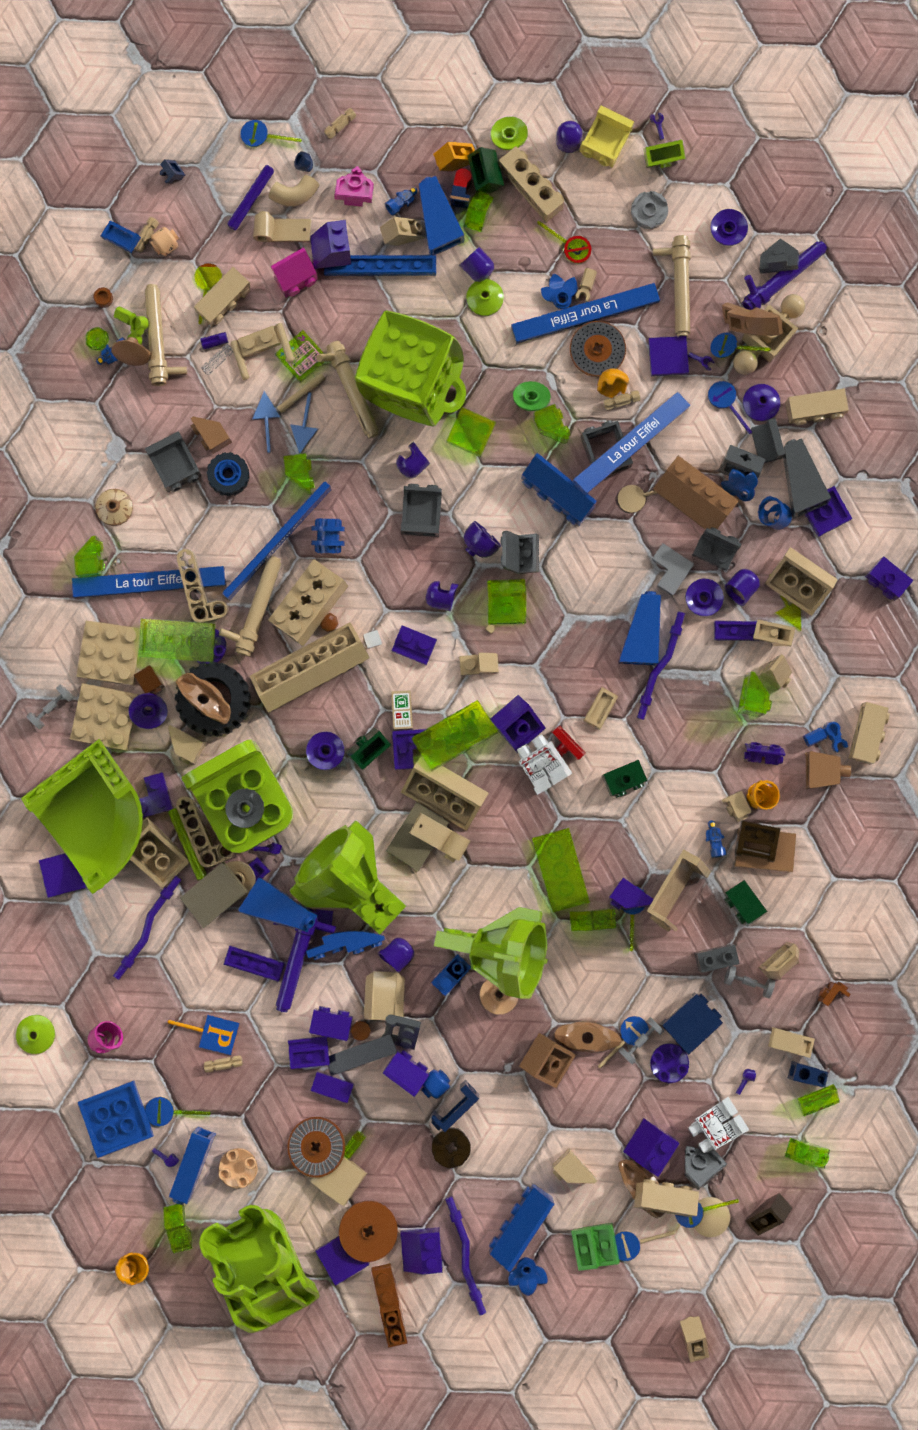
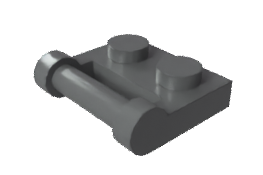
M388 1015L385 1019L386 1028L382 1037L391 1034L394 1045L415 1050L421 1022L396 1015ZM395 1026L400 1027L398 1035L392 1034Z

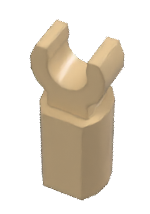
M585 268L579 286L580 290L577 291L575 297L577 301L580 295H585V303L589 302V291L592 290L597 271Z

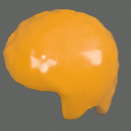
M615 368L605 370L599 377L597 391L601 395L610 398L617 396L620 392L625 394L629 383L628 375Z
M130 1252L125 1254L118 1260L115 1266L118 1280L130 1286L143 1282L149 1271L148 1261L140 1253Z

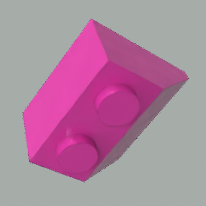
M304 247L271 266L274 278L286 298L297 295L301 289L313 286L318 280L317 273Z

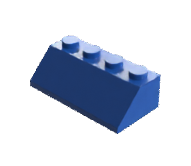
M538 453L533 457L522 474V483L528 489L533 488L537 491V496L543 501L548 500L555 511L558 513L563 512L567 516L566 519L573 525L577 524L580 526L596 505L597 501L589 494L584 495L572 480Z
M535 1184L525 1188L521 1195L523 1197L520 1204L516 1203L510 1212L512 1216L509 1220H505L499 1229L501 1233L498 1237L494 1236L489 1244L490 1255L509 1272L512 1271L555 1205L553 1197Z

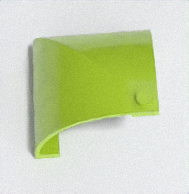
M100 739L21 798L26 808L35 814L66 853L92 894L102 889L105 884L125 867L139 842L143 824L139 797Z

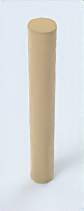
M319 374L277 407L279 412L283 413L325 380L323 374Z

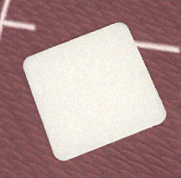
M378 630L363 635L367 648L382 644Z

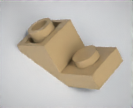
M772 1027L768 1047L810 1058L815 1039Z

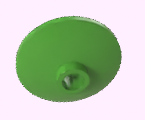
M533 381L519 384L513 392L515 404L527 411L542 410L550 403L551 399L549 389L543 384Z

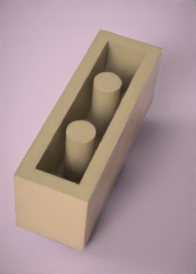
M232 267L194 306L195 312L211 327L214 324L218 325L224 319L223 315L227 311H232L237 305L236 302L241 297L245 298L250 292V282Z
M845 388L788 397L785 402L789 424L795 423V425H803L807 423L806 421L811 420L815 423L822 422L825 418L830 417L833 420L840 419L849 411Z
M869 702L862 703L848 759L870 765L875 764L879 760L881 754L879 746L885 738L884 725L888 723L890 718L888 707Z
M644 1179L643 1182L636 1183L634 1208L685 1217L697 1216L699 1191H693L692 1187L680 1186V1188H676L673 1183L662 1182V1185L655 1184V1180Z

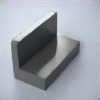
M776 418L769 419L766 424L751 428L757 455L765 458L764 463L784 457L785 451Z

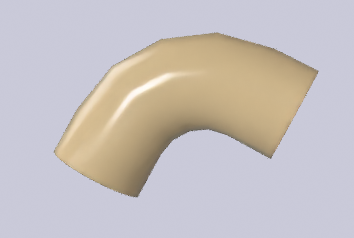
M304 175L301 181L294 187H287L277 181L270 189L268 198L287 207L299 206L308 202L320 185L309 175Z

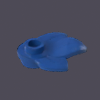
M553 274L549 281V287L541 288V294L546 301L553 302L558 309L568 308L572 301L571 297L577 293V281L575 277H572L565 282L557 274ZM564 298L566 301L561 303L559 299Z
M733 468L730 471L729 479L722 481L721 486L730 495L737 496L742 501H750L755 496L754 489L758 484V479L754 472L745 476Z
M524 1257L517 1263V1268L510 1272L508 1282L509 1286L519 1285L521 1292L524 1295L530 1296L535 1292L537 1284H547L548 1278L546 1271L542 1267L536 1266V1263L531 1258Z

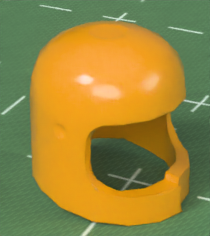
M759 780L757 783L752 784L746 794L749 805L758 810L772 809L777 805L780 797L777 785L768 780Z

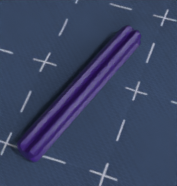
M269 165L264 166L228 221L227 225L234 231L237 230L273 175L274 170Z

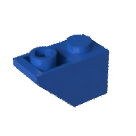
M457 954L437 974L431 983L446 996L471 969V966Z

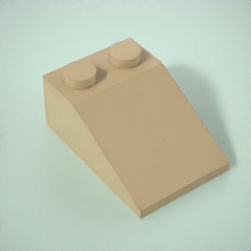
M146 817L143 820L139 842L130 860L161 888H164L189 863V860L162 830Z

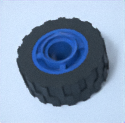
M224 452L216 455L214 459L212 458L211 463L208 464V481L216 493L218 492L223 496H235L247 487L250 478L249 469L245 460L240 458L239 455H235L232 452ZM226 471L233 472L231 478H225L223 474Z

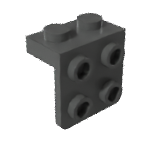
M503 531L500 540L502 546L501 564L503 568L517 574L539 572V535L536 533L517 535L510 531Z

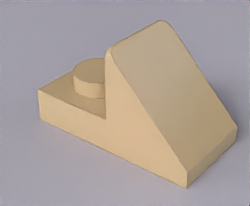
M757 620L753 639L773 643V646L791 647L796 627Z
M497 653L459 656L461 676L499 673Z

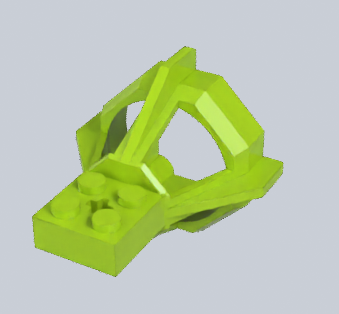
M354 821L349 827L344 825L326 835L304 859L294 878L296 884L289 890L305 907L349 908L379 935L406 907L393 892L378 880L373 835L358 821ZM375 904H381V907L376 909Z
M518 907L489 925L478 929L477 933H468L452 928H444V931L436 932L434 946L470 954L471 968L497 986L499 991L507 996L531 999L542 977L544 964H547L548 960L545 959L548 945L545 923H541L542 911Z

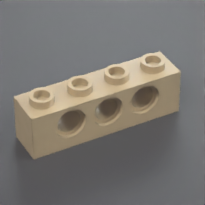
M515 146L499 159L500 170L546 223L563 210V196L560 192H555L551 182L547 178L542 177L539 168L529 162L528 156L523 150L520 151ZM522 167L525 171L519 172L516 169ZM534 181L537 185L531 186L528 182ZM547 195L549 199L543 200L540 196Z

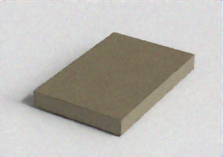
M416 802L386 850L417 871L420 870L434 848L409 833L419 814L422 813L445 827L449 824L447 820Z
M222 862L180 897V899L201 926L205 928L248 891L228 865Z

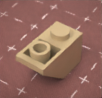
M393 217L380 226L385 245L399 246L425 238L421 220Z

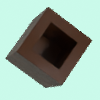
M151 665L134 674L144 693L158 695L162 692V688L165 687Z

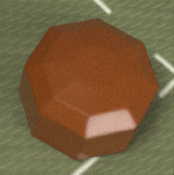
M328 613L320 625L321 629L329 633L335 631L339 624L337 617Z

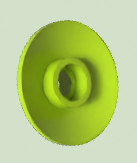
M517 117L501 118L495 122L491 129L492 142L503 150H512L515 146L517 148L521 147L528 137L526 124Z
M486 279L482 282H474L469 287L466 300L469 308L474 313L481 316H489L501 308L504 294L501 287L495 281ZM488 293L489 296L487 298L482 297V294Z
M31 1015L24 1018L16 1030L18 1045L22 1050L30 1054L45 1052L51 1047L55 1039V1029L52 1022L42 1015ZM31 1032H36L37 1037L35 1039L31 1037Z

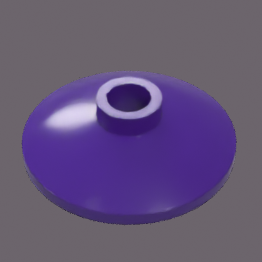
M721 210L712 219L710 227L712 236L722 245L733 246L739 244L747 235L748 222L745 216L737 210ZM725 228H730L731 232L725 231Z
M754 385L746 391L743 397L744 411L750 418L756 421H767L773 418L779 411V394L769 385ZM760 398H764L766 403H761Z
M703 578L694 581L688 587L685 600L688 608L694 614L711 616L721 608L724 594L718 583L711 579ZM702 595L706 596V602L700 600Z
M145 693L138 695L129 705V717L140 728H156L167 718V705L161 697L155 694ZM145 707H151L152 709L146 710Z
M319 732L311 737L306 747V755L309 762L321 770H330L338 766L343 760L345 753L342 740L332 732ZM329 748V754L324 755L323 749Z

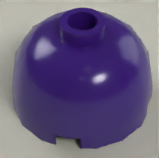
M473 521L465 530L464 542L467 545L465 550L473 557L475 555L481 558L490 557L501 547L499 541L493 535L491 536L487 529L477 521Z

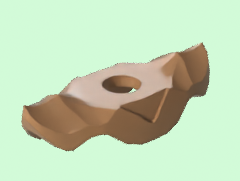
M193 673L183 674L176 679L177 687L191 705L213 720L222 724L228 723L231 713L230 705L224 700L222 694L215 686L206 680L196 677ZM200 695L207 697L208 703L201 704L197 697Z
M581 1021L561 1025L554 1033V1037L559 1043L579 1052H604L621 1044V1038L618 1033L593 1022ZM585 1032H590L593 1035V1041L589 1044L582 1041V1035Z
M622 1160L618 1163L624 1185L634 1200L636 1183H641L644 1179L655 1180V1184H659L655 1177L636 1161ZM643 1209L657 1219L664 1215L662 1212Z

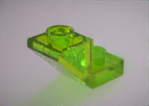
M615 908L571 911V931L616 928Z
M174 1204L164 1207V1226L173 1254L192 1249V1236L190 1228L186 1225L185 1206Z

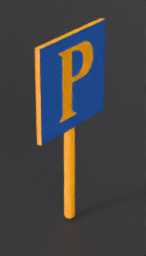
M207 1015L204 1029L168 1020V1024L202 1032L200 1048L228 1055L232 1053L240 1024L239 1022L212 1015Z

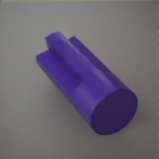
M226 332L200 339L203 350L229 343Z

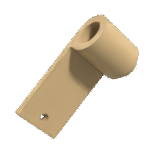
M260 211L254 217L253 239L260 242H310L312 220L274 219L269 212Z
M422 813L419 814L409 832L446 853L444 857L452 862H455V860L460 861L471 842Z

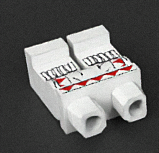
M543 735L532 740L537 749L536 751L532 752L528 744L517 749L521 758L518 762L532 781L537 795L572 774L552 741L548 743Z
M729 1097L697 1117L695 1122L688 1127L693 1137L703 1132L707 1138L698 1144L703 1153L712 1149L715 1151L749 1131L740 1114L727 1123L722 1124V1122L738 1113Z

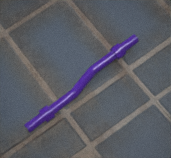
M678 611L674 626L672 625L670 629L671 636L666 653L649 675L644 695H641L639 702L641 705L637 715L638 719H645L648 706L652 702L651 695L657 676L673 656L678 636H681L682 633L681 626L685 616L683 612Z
M175 875L170 884L163 888L160 892L161 896L147 913L141 938L129 955H125L122 959V964L113 975L116 979L120 980L126 970L132 967L135 963L134 959L148 942L155 915L166 900H170L174 894L173 891L182 880Z
M449 1196L445 1198L450 1211L449 1216L451 1222H454L462 1242V1272L470 1290L469 1296L471 1301H474L478 1314L483 1315L486 1313L481 1299L482 1294L480 1289H477L469 1268L470 1241L461 1220L463 1218L461 1212L457 1210L453 1197Z

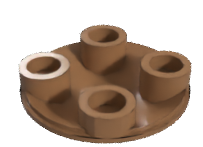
M128 337L127 340L114 342L112 346L113 355L122 363L141 366L149 361L150 351L139 344L136 338Z

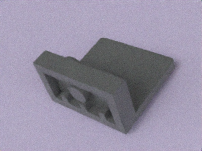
M706 528L692 556L727 571L735 553L742 544L733 536L726 537L722 535L721 531L716 528Z

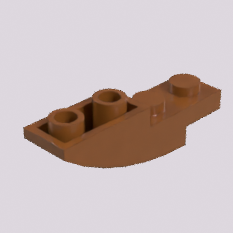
M391 1263L371 1267L388 1348L408 1344Z

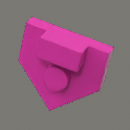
M357 166L349 174L341 176L336 180L334 197L336 200H344V205L363 207V202L372 203L374 183Z

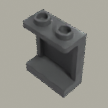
M179 431L145 448L168 492H176L182 488V485L193 483L202 475Z
M419 484L404 486L401 535L439 537L441 488H438L437 485L419 487Z

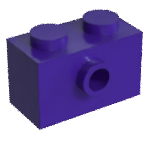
M884 556L876 562L865 576L871 586L878 587L883 591V595L886 598L893 599L894 601L900 598L913 582L912 578Z

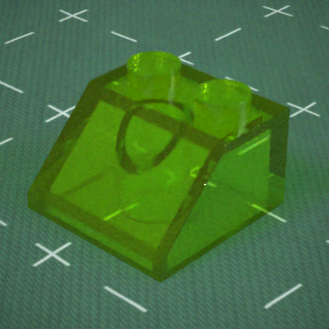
M525 579L487 580L488 625L526 624Z
M751 671L744 676L737 713L761 717L770 711L772 701L769 700L770 694L755 672Z

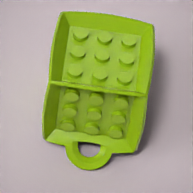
M386 310L379 318L367 341L355 374V382L361 395L376 406L405 419L434 427L444 412H455L465 402L466 388L460 379L464 363L463 351L457 339L440 328L419 319ZM453 385L456 389V398L452 402H445L447 392L450 386Z

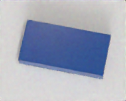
M109 221L100 235L102 239L129 253H132L141 239L138 234L112 221Z

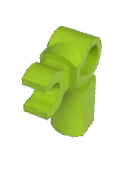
M117 307L114 312V318L130 325L131 334L128 337L136 338L138 343L142 345L141 336L148 327L147 318L145 316H137L123 307Z

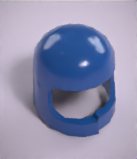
M768 496L759 505L758 517L764 525L772 529L781 530L791 523L792 511L790 507L779 499ZM768 502H778V504L773 505L768 511L764 509L765 505ZM770 512H776L774 516L779 515L778 520L774 519V523L768 520Z

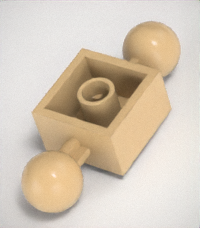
M797 294L786 296L781 303V313L771 305L765 308V311L780 316L783 334L772 336L743 335L741 340L751 348L739 352L734 358L733 365L739 374L748 375L754 372L757 368V357L759 355L771 363L794 336L798 327L791 323L789 319L798 318L803 314L805 302L801 296Z

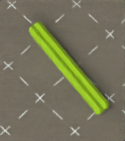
M174 808L168 814L197 880H202L207 873L198 861L177 808Z

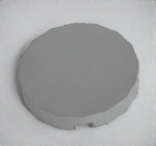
M655 191L640 193L634 199L631 206L633 221L644 229L659 227L665 222L668 215L666 199Z

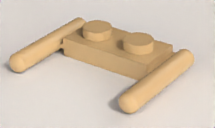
M278 323L275 326L272 325L230 342L243 380L249 379L244 357H250L282 344L287 362H294L283 323Z

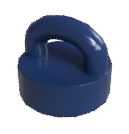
M300 151L295 157V168L303 172H310L313 169V160L310 154Z

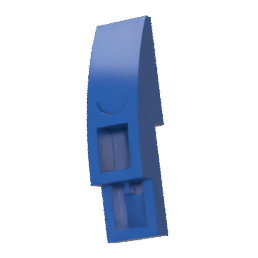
M368 931L338 932L323 936L324 944L309 949L306 953L308 958L313 957L314 960L325 957V952L332 951V954L342 951V946H346L347 952H353V955L363 952V947L371 945L372 948L383 945L382 941L385 940V936Z

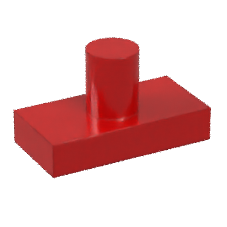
M558 726L552 732L561 741L556 747L561 757L570 751L580 760L586 754L561 726Z

